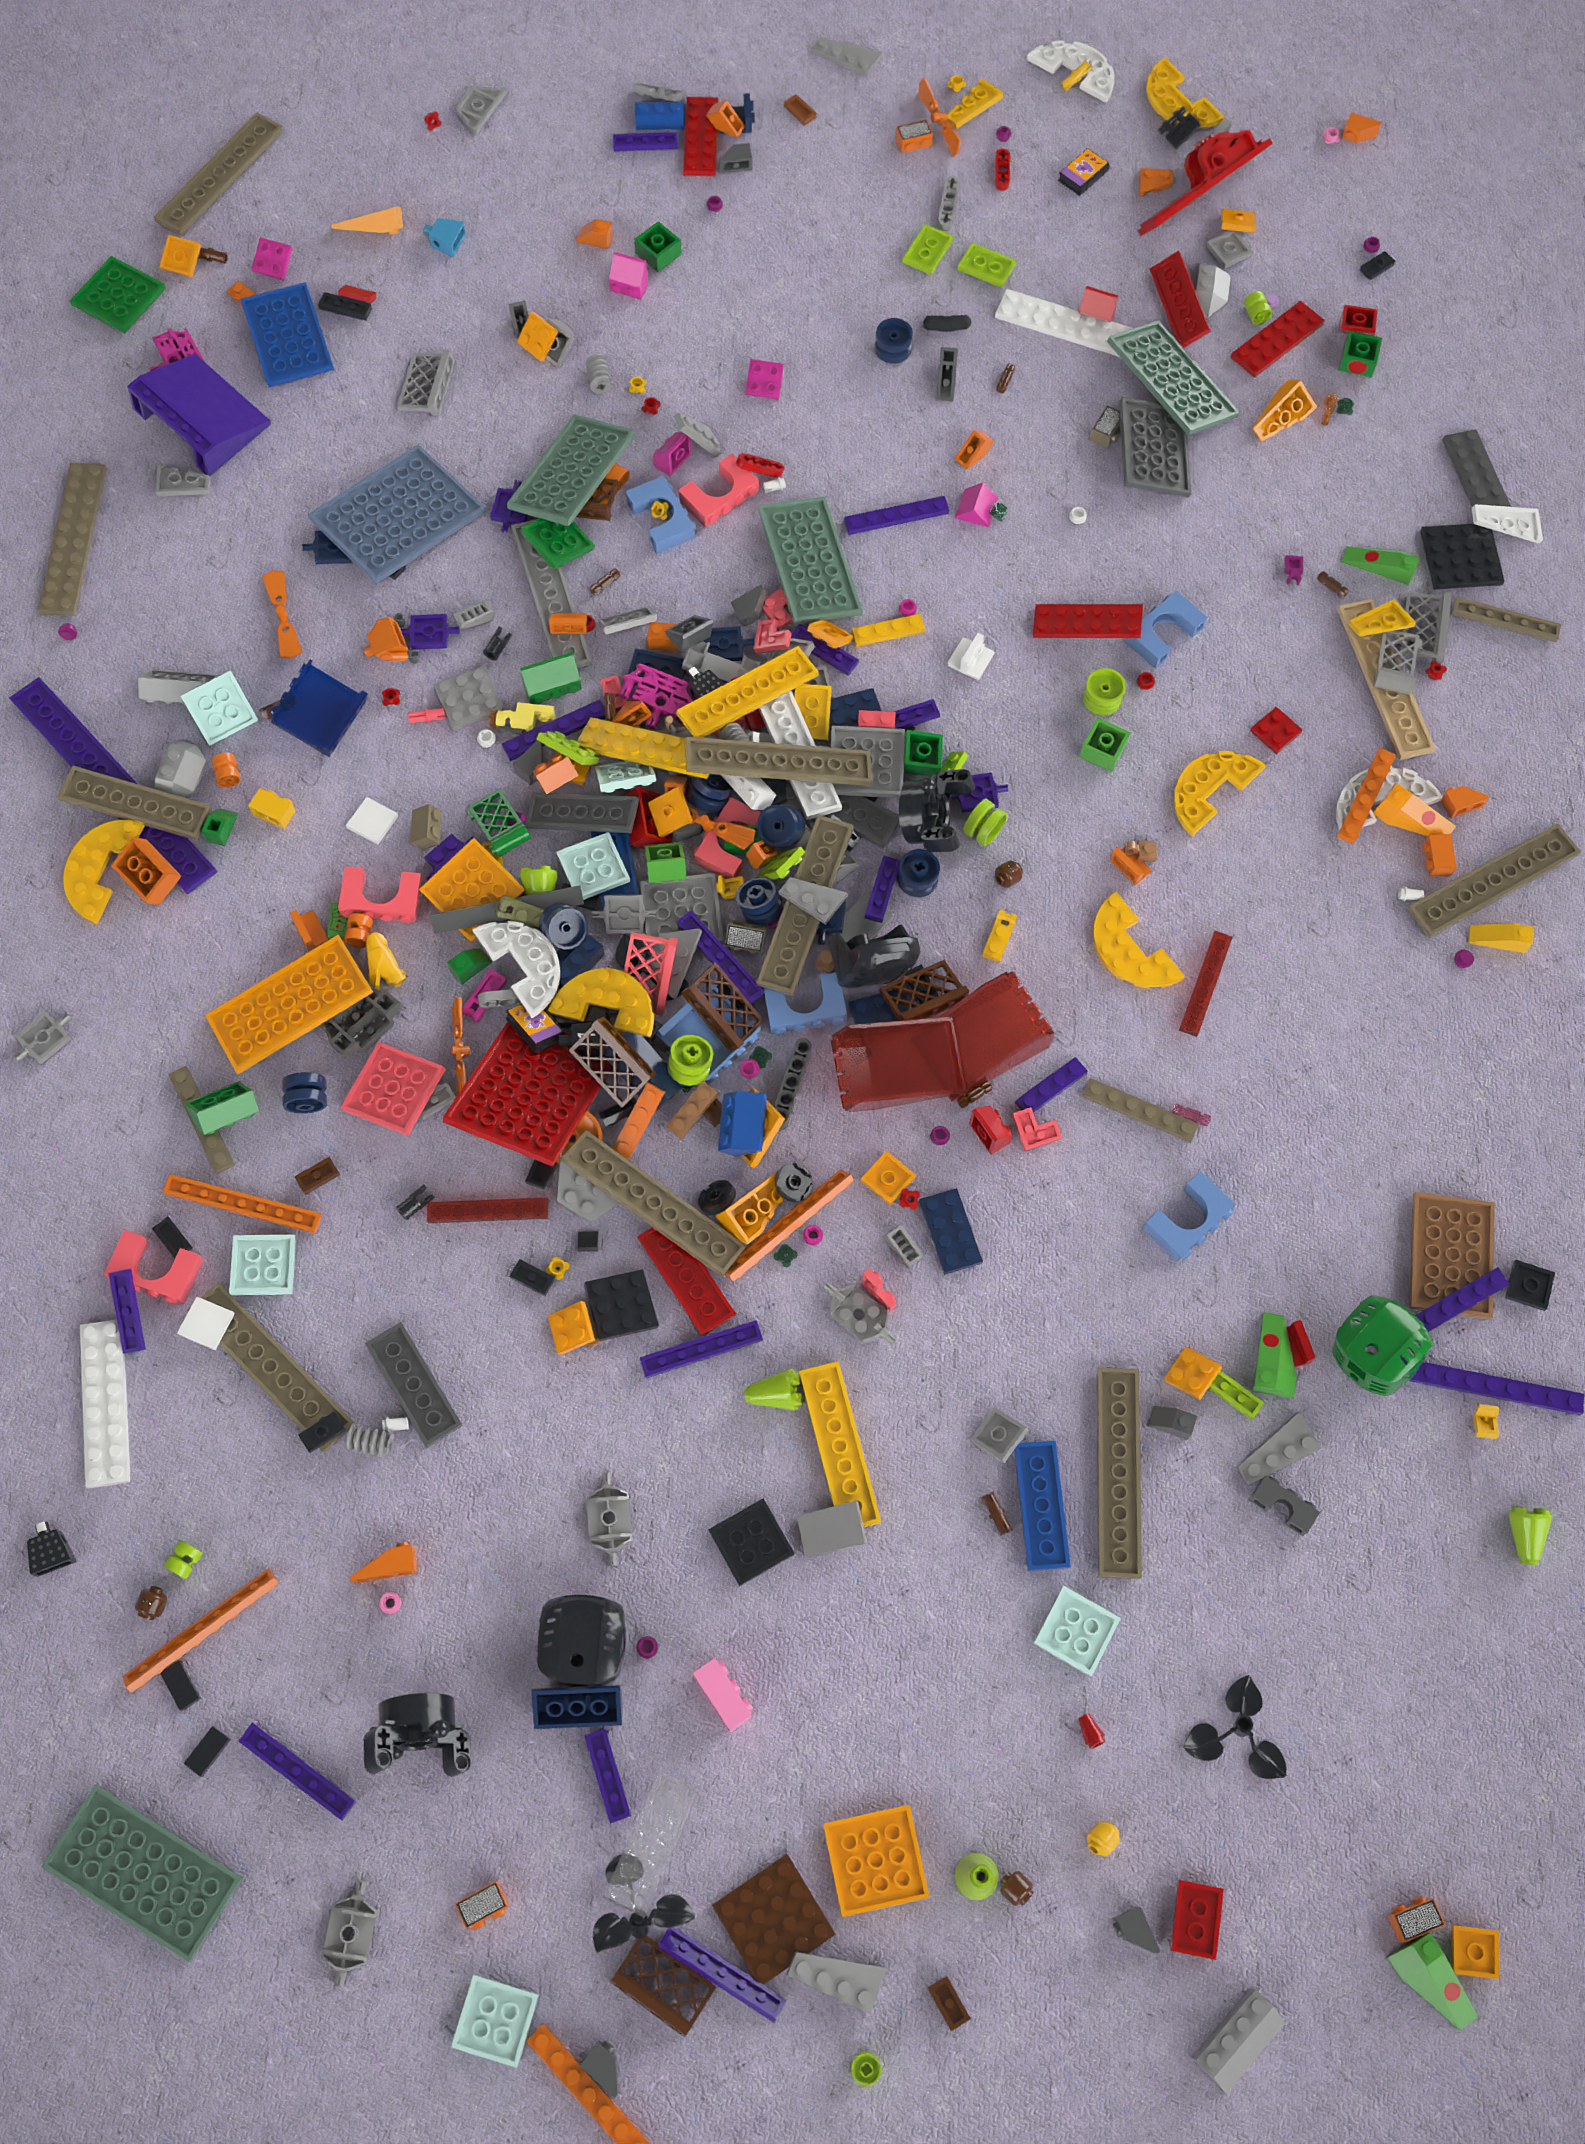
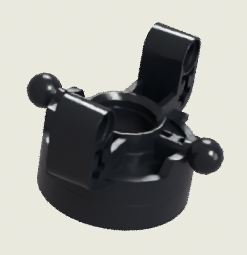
M945 770L937 776L933 774L932 779L908 780L904 783L899 798V822L903 837L909 844H923L924 848L929 852H952L959 848L960 841L957 832L950 826L949 803L951 795H965L974 791L975 783L969 770Z
M415 1693L392 1697L379 1703V1726L370 1728V1731L364 1736V1766L367 1772L377 1774L389 1768L393 1760L402 1757L404 1751H418L430 1748L442 1749L443 1771L447 1776L455 1777L470 1769V1735L467 1731L463 1730L464 1725L455 1724V1702L452 1696L440 1693Z

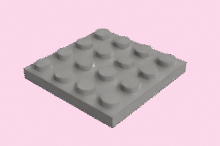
M832 726L831 748L870 751L872 772L871 786L832 783L837 795L900 798L904 775L905 729Z
M715 873L686 876L687 879L677 882L672 880L663 881L662 883H649V880L640 881L645 910H657V918H645L646 935L659 937L661 933L682 931L676 921L689 911H692L721 944H724Z

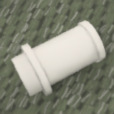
M778 477L777 480L763 482L765 494L776 490L783 491L786 488L784 478Z
M1404 886L1398 891V899L1402 901H1418L1424 898V890L1408 889Z
M408 1416L392 1419L386 1417L385 1420H382L383 1431L390 1434V1431L409 1430Z

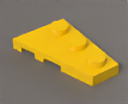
M1393 599L1351 619L1349 626L1361 637L1415 627L1416 621Z

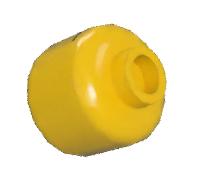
M1098 1822L1086 1836L1089 1850L1093 1854L1100 1856L1110 1855L1120 1842L1119 1831L1110 1822Z

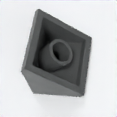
M693 615L665 632L682 653L711 636L713 621L712 619Z

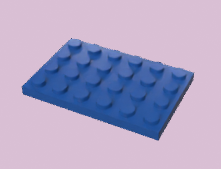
M306 282L240 299L268 388L334 370Z

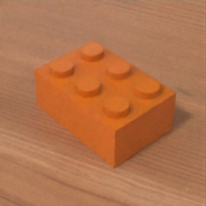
M136 837L131 838L111 865L146 903L160 905L182 877L148 840Z

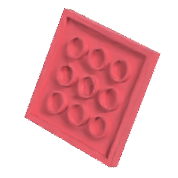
M378 1042L340 1108L346 1113L409 1136L446 1069L442 1065Z

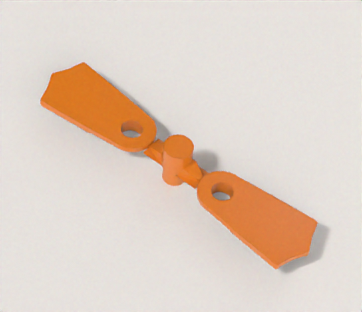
M923 78L919 83L918 96L929 112L932 113L930 116L931 122H938L942 125V135L952 156L955 157L960 152L961 139L946 121L947 114L941 113L938 109V102L935 100L926 78Z
M271 570L263 575L262 578L271 603L277 606L276 613L280 620V625L277 628L280 657L293 659L303 653L293 625L288 622L287 611L284 606L287 601L284 571Z
M688 806L693 820L689 824L696 822L702 825L706 832L714 829L718 837L743 850L754 842L756 832L754 829L728 822L717 824V822L710 820L707 815L699 816L695 809Z
M462 997L454 998V1005L451 1006L454 1025L452 1035L456 1040L454 1041V1046L450 1048V1054L455 1055V1061L459 1063L455 1065V1075H457L458 1079L456 1095L460 1093L466 1084L465 1065L461 1060L463 1056L468 1057L470 1054V1047L463 1046V1043L460 1041L462 1037Z

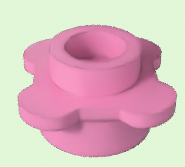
M1330 127L1323 131L1322 135L1325 137V143H1338L1340 141L1338 129Z

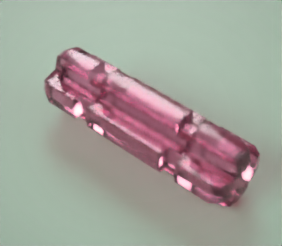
M1178 1103L1174 1105L1172 1113L1179 1116L1182 1115V1117L1196 1123L1200 1122L1204 1126H1208L1211 1120L1210 1115L1205 1113L1202 1115L1200 1111L1189 1107L1183 1108V1105Z

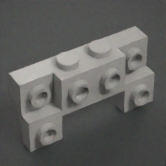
M700 642L688 649L682 669L689 671L691 668L696 667L700 674L711 670L727 684L731 682V679L759 667L761 661H754L746 658L747 656L744 655L742 663L738 664L708 653L710 643Z

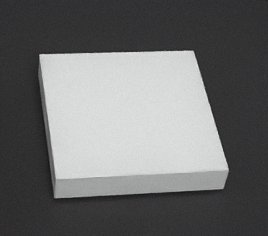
M366 797L346 824V827L378 845L399 816L398 813Z
M196 1297L177 1334L216 1350L235 1313Z

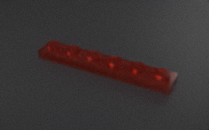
M1214 931L1179 1031L1195 1037L1198 1036L1232 941V936Z
M548 1197L427 1202L428 1224L548 1219Z

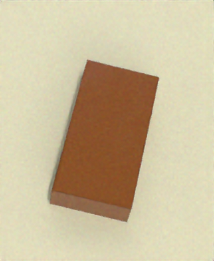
M797 94L784 101V107L804 126L817 118V113Z

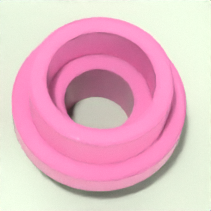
M394 1592L385 1593L379 1601L380 1609L386 1614L396 1613L401 1607L399 1595ZM391 1599L394 1600V1605L388 1607L387 1602Z

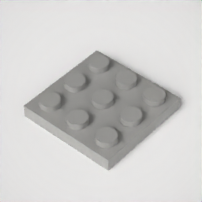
M485 666L433 684L453 731L497 716L498 710L504 711Z

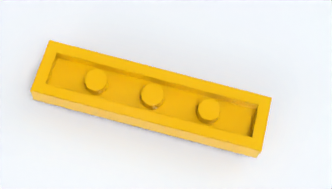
M921 614L852 628L856 647L925 632Z

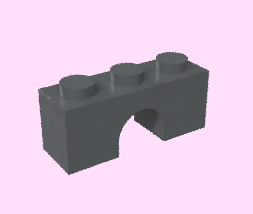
M1271 1476L1263 1477L1250 1496L1249 1501L1265 1512L1270 1510L1274 1503L1284 1504L1289 1511V1517L1285 1525L1301 1536L1307 1534L1320 1513L1316 1510V1506L1309 1501L1304 1502L1298 1498V1494L1293 1490L1280 1486V1482Z

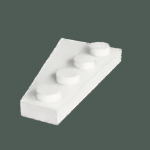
M1474 505L1472 507L1473 522L1476 525L1538 544L1543 541L1538 509Z

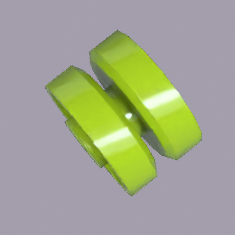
M1101 668L1093 671L1087 679L1083 694V702L1086 708L1092 713L1101 716L1115 713L1120 708L1126 689L1125 679L1113 669Z
M984 799L977 805L963 827V833L970 838L976 836V842L983 847H987L997 837L1008 818V813L1001 808L994 810L995 805L988 799Z
M684 1035L677 1038L672 1044L667 1065L668 1072L673 1080L687 1086L698 1085L705 1081L709 1076L714 1055L712 1046L700 1036Z

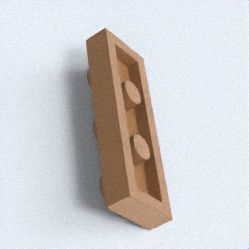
M702 1081L666 1127L680 1139H683L717 1098L719 1093L705 1081Z

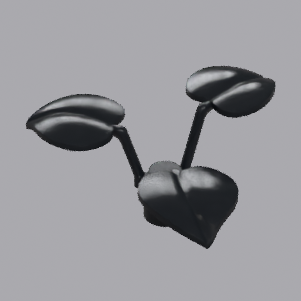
M624 934L619 941L615 953L616 961L621 967H625L630 936ZM634 939L633 944L637 950L644 947L643 943ZM646 950L640 953L644 959L647 955ZM637 955L630 959L634 967L641 964V960ZM645 967L637 970L639 974L642 972L646 975L650 974ZM653 977L649 978L654 984L657 985V982ZM685 978L682 982L677 998L682 995L681 992L685 988L689 987V984ZM667 993V999H666V1000H674V999ZM610 1009V1014H618V1010Z
M1244 1676L1237 1680L1226 1694L1227 1708L1231 1712L1239 1713L1233 1728L1218 1737V1732L1212 1725L1207 1723L1198 1724L1190 1731L1184 1744V1749L1196 1759L1213 1761L1219 1758L1224 1751L1221 1740L1232 1733L1240 1737L1248 1736L1251 1747L1255 1751L1251 1753L1248 1759L1251 1771L1263 1779L1284 1778L1287 1775V1767L1280 1749L1269 1741H1262L1258 1748L1255 1746L1253 1733L1251 1732L1253 1721L1249 1716H1254L1261 1710L1263 1699L1251 1676Z
M618 1855L608 1864L605 1871L606 1879L614 1887H623L628 1884L633 1913L629 1921L626 1917L620 1919L616 1913H607L601 1916L596 1921L593 1929L594 1948L596 1953H599L605 1949L621 1946L630 1939L631 1935L635 1938L645 1937L648 1934V1926L652 1925V1918L657 1926L671 1928L695 1919V1913L683 1897L669 1894L657 1901V1909H653L647 1918L643 1911L637 1910L631 1883L642 1879L643 1866L632 1855Z

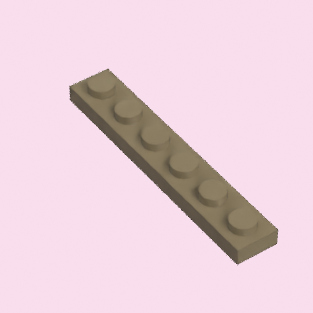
M1460 597L1455 598L1451 613L1453 616L1552 642H1557L1561 629V624Z
M187 1066L168 1074L184 1108V1103L201 1097L200 1091ZM185 1108L216 1174L235 1166L218 1129L212 1134L201 1133Z
M1092 1078L1089 1079L1082 1095L1085 1099L1189 1143L1192 1142L1199 1125L1196 1122Z

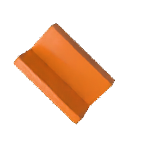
M552 613L551 618H549L550 633L587 634V614Z
M1119 847L1112 851L1110 860L1135 885L1151 873V869L1143 861L1137 860V855H1126L1124 848L1120 849Z
M297 910L290 912L308 951L317 948L329 940L314 910L299 916Z

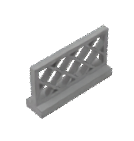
M443 350L442 354L413 353L397 405L398 410L431 412L432 416H439L455 363L450 350ZM417 359H424V360H425L424 362H422V363L419 364V365L416 364V363H417ZM435 360H440V362L434 366L431 364ZM429 365L431 368L423 373L421 369ZM419 371L421 375L413 379V374ZM435 372L436 376L429 380L427 376ZM425 378L427 382L419 386L417 383ZM415 385L417 388L409 393L408 389ZM431 385L432 389L425 393L423 390ZM421 392L423 395L415 400L413 396ZM410 398L412 399L413 402H411L408 405H404L405 401H407ZM425 399L428 400L427 405H419Z
M1444 592V596L1407 593L1405 611L1409 615L1415 613L1419 617L1415 620V627L1410 628L1418 632L1415 635H1421L1426 640L1422 643L1421 650H1417V657L1436 658V662H1443L1452 592ZM1410 599L1418 600L1420 604L1414 607L1410 603ZM1430 601H1439V605L1435 608H1432L1428 603ZM1423 606L1429 610L1424 615L1418 611ZM1431 614L1437 618L1433 623L1426 619ZM1421 621L1427 625L1422 630L1416 625ZM1405 628L1402 632H1406L1410 628ZM1429 629L1435 633L1431 638L1425 634ZM1406 640V641H1405L1406 644H1408V643H1410V642H1411L1412 644H1414V641H1412V640ZM1430 644L1434 651H1425L1423 647ZM1408 652L1402 654L1405 656H1410Z

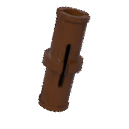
M200 248L198 258L206 259L208 262L217 261L226 264L228 254L216 251L213 248Z
M990 1492L989 1495H984L982 1500H984L990 1512V1519L994 1520L1000 1536H1003L1013 1529L1004 1514V1508H1001L994 1495L995 1493Z

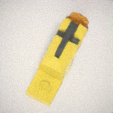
M517 703L516 712L514 710L491 711L489 725L501 731L521 735L523 732L535 729L536 720L541 722L555 720L554 706Z

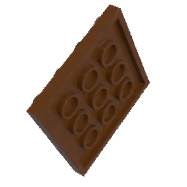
M788 1854L712 1905L754 1979L763 1985L789 1968L795 1952L809 1954L836 1935Z

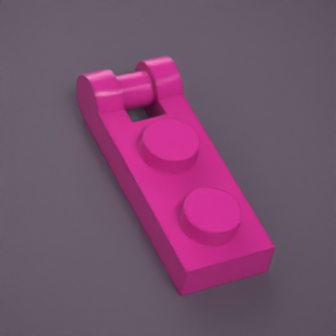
M490 969L463 1006L462 1014L465 1016L469 1015L477 1023L480 1022L488 1008L479 1006L478 995L487 991L501 990L507 983V978ZM474 1005L478 1006L476 1011L472 1009Z

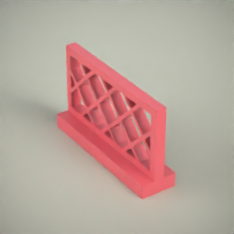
M631 932L624 972L629 975L632 973L636 975L639 979L638 982L642 983L647 993L654 1000L653 1005H651L652 1011H655L656 1015L663 1016L678 939L670 937V940ZM634 939L642 940L646 946L637 950L633 944ZM656 943L665 945L664 950L658 954L651 947ZM649 949L653 957L646 961L640 953ZM637 955L642 964L634 967L630 959ZM656 959L661 966L656 971H653L648 964ZM645 966L650 974L642 978L637 970ZM653 977L657 985L650 989L645 981Z

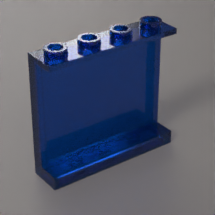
M310 659L307 664L304 663L300 668L299 673L301 674L298 678L294 677L291 681L290 690L288 692L285 691L281 696L280 705L272 709L270 713L272 716L271 723L330 757L366 703L368 693L363 690L360 693L354 691L312 665L313 660Z

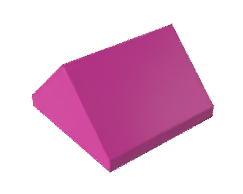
M984 483L964 489L955 519L989 527L998 497Z

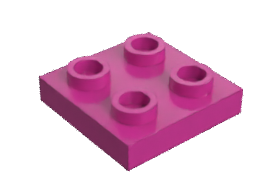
M260 237L251 270L255 273L285 280L293 247Z
M750 359L745 395L779 400L784 364Z

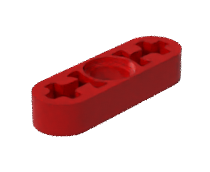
M1001 148L996 151L995 187L1000 191H1004L1009 188L1010 152L1007 149ZM999 168H1005L1006 171H1000Z
M740 453L736 460V465L743 470L775 478L781 477L785 470V467L777 461Z

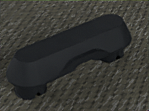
M927 315L923 320L925 329L941 332L965 330L971 325V319L967 315Z

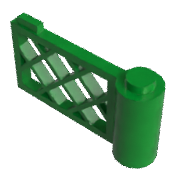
M501 789L496 790L468 807L469 811L467 813L472 821L476 819L491 843L488 847L494 856L498 855L501 857L531 839L529 832ZM499 796L501 797L499 804L492 803L494 799ZM480 807H485L483 813L475 812ZM497 808L495 814L488 813L489 809ZM501 809H508L507 814L501 815ZM485 818L492 819L490 824H483ZM497 819L504 820L502 825H495ZM509 820L517 821L514 825L507 826ZM493 830H500L495 836H490Z

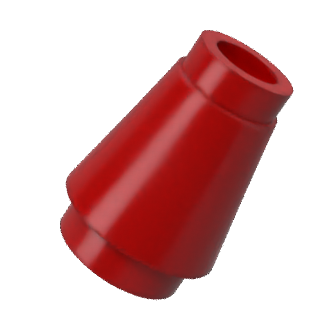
M1090 1713L1078 1719L1085 1744L1089 1745L1090 1749L1106 1742L1105 1734L1091 1717Z

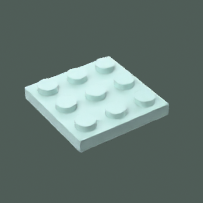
M231 671L181 696L209 746L258 721Z
M626 760L595 766L601 792L610 793L619 788L630 789L635 785L641 784L646 786L656 782L652 766Z
M609 832L556 852L570 886L581 885L583 899L630 882L629 875Z
M233 1235L230 1295L293 1294L296 1236Z
M1063 1586L1033 1644L1091 1677L1121 1618Z
M473 1975L451 2048L517 2068L539 1994Z

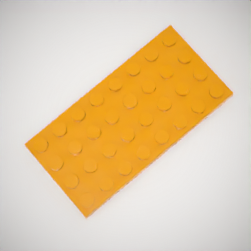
M336 935L207 1013L205 1017L237 1074H240L373 993V990L341 937Z

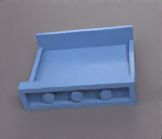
M711 984V994H718V985ZM706 986L701 990V992L706 993ZM711 997L713 1007L718 1008V998ZM723 999V1008L731 1009V1002L728 999ZM687 1003L655 1035L670 1050L674 1041L684 1035L700 1036L707 1040L712 1046L714 1055L709 1076L705 1082L709 1081L712 1083L719 1076L717 1072L721 1068L725 1070L733 1063L730 1060L735 1055L739 1057L746 1050L744 1046L748 1042L752 1044L760 1037L758 1032L761 1028L756 1029L739 1049L730 1052L693 1007ZM723 1012V1019L726 1022L731 1023V1013ZM735 1013V1023L743 1024V1014ZM747 1019L748 1025H753V1024ZM735 1027V1032L739 1038L743 1036V1027Z

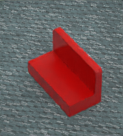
M1295 1321L1286 1327L1294 1368L1312 1363L1316 1359L1302 1321Z

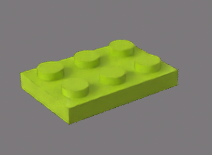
M924 224L903 256L902 263L932 275L953 243L954 236Z
M972 242L958 264L957 270L1003 288L1015 268L1017 260Z
M550 731L539 733L536 739L581 765H597L600 757L595 755V751L589 748H581L579 742L567 740L565 735L558 731H555V733Z
M800 846L780 852L755 878L764 877L774 881L778 878L783 879L789 874L790 871L788 869L792 865L796 866L802 860L801 856L805 851Z

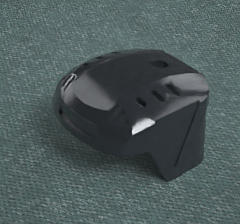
M902 924L886 935L869 940L868 934H860L845 942L840 933H835L828 942L838 983L840 986L848 989L888 984L899 979L913 968L921 952L918 938L910 937Z
M565 1595L548 1600L542 1608L539 1619L537 1665L540 1672L551 1680L570 1687L603 1686L616 1680L620 1674L626 1650V1627L623 1607L613 1600L593 1595ZM553 1618L555 1619L554 1622H549V1623H548V1620H549V1619H553ZM607 1622L614 1623L615 1625L609 1626L607 1625ZM546 1631H554L553 1634L546 1635ZM606 1634L614 1635V1636H616V1638H615V1639H612V1638L606 1637ZM547 1643H553L552 1646L546 1647ZM605 1646L612 1647V1648H614L615 1650H614V1651L606 1650V1649H605ZM583 1659V1664L577 1667L576 1664L580 1663V1660Z

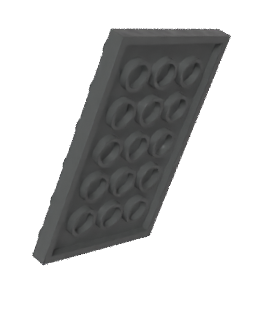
M1122 397L1119 403L1124 486L1189 498L1192 492L1188 436L1161 404Z

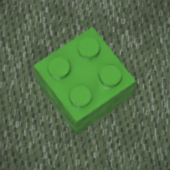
M1097 718L1082 745L1079 757L1113 772L1128 743L1131 732Z
M682 842L644 846L649 883H662L663 881L671 880L677 882L687 879Z

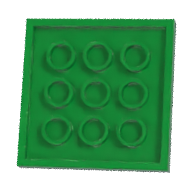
M110 256L70 299V303L73 307L125 334L166 287L164 283Z

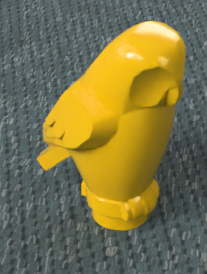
M373 932L368 935L366 940L369 984L379 990L382 978L386 980L389 986L393 985L396 988L407 979L404 975L405 971L399 969L393 953L386 946V938L378 932Z

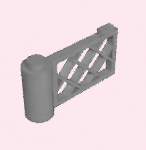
M1396 630L1382 633L1373 687L1408 695L1415 691L1417 681H1414L1417 650H1421L1422 639H1419V635ZM1386 636H1393L1396 640L1390 642ZM1404 640H1412L1414 644L1408 646ZM1400 643L1404 649L1398 651L1394 645ZM1390 648L1394 654L1388 656L1384 650ZM1408 652L1412 658L1406 660L1402 654ZM1398 657L1402 663L1396 665L1392 659ZM1388 662L1392 668H1383L1382 664ZM1406 666L1410 672H1402L1400 668Z

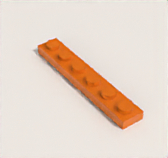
M1379 747L1337 838L1354 845L1396 754Z

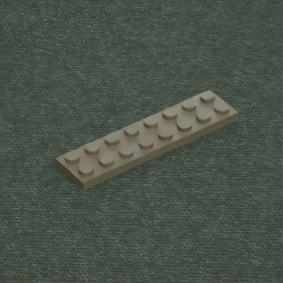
M73 765L57 796L63 802L125 820L139 821L146 826L197 841L207 817L212 811L211 805Z

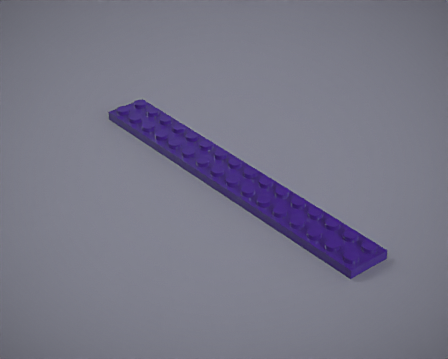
M40 677L9 697L11 702L70 767L73 765L137 784ZM144 826L139 838L148 840L182 876L177 884L187 895L217 873L216 868L187 837Z

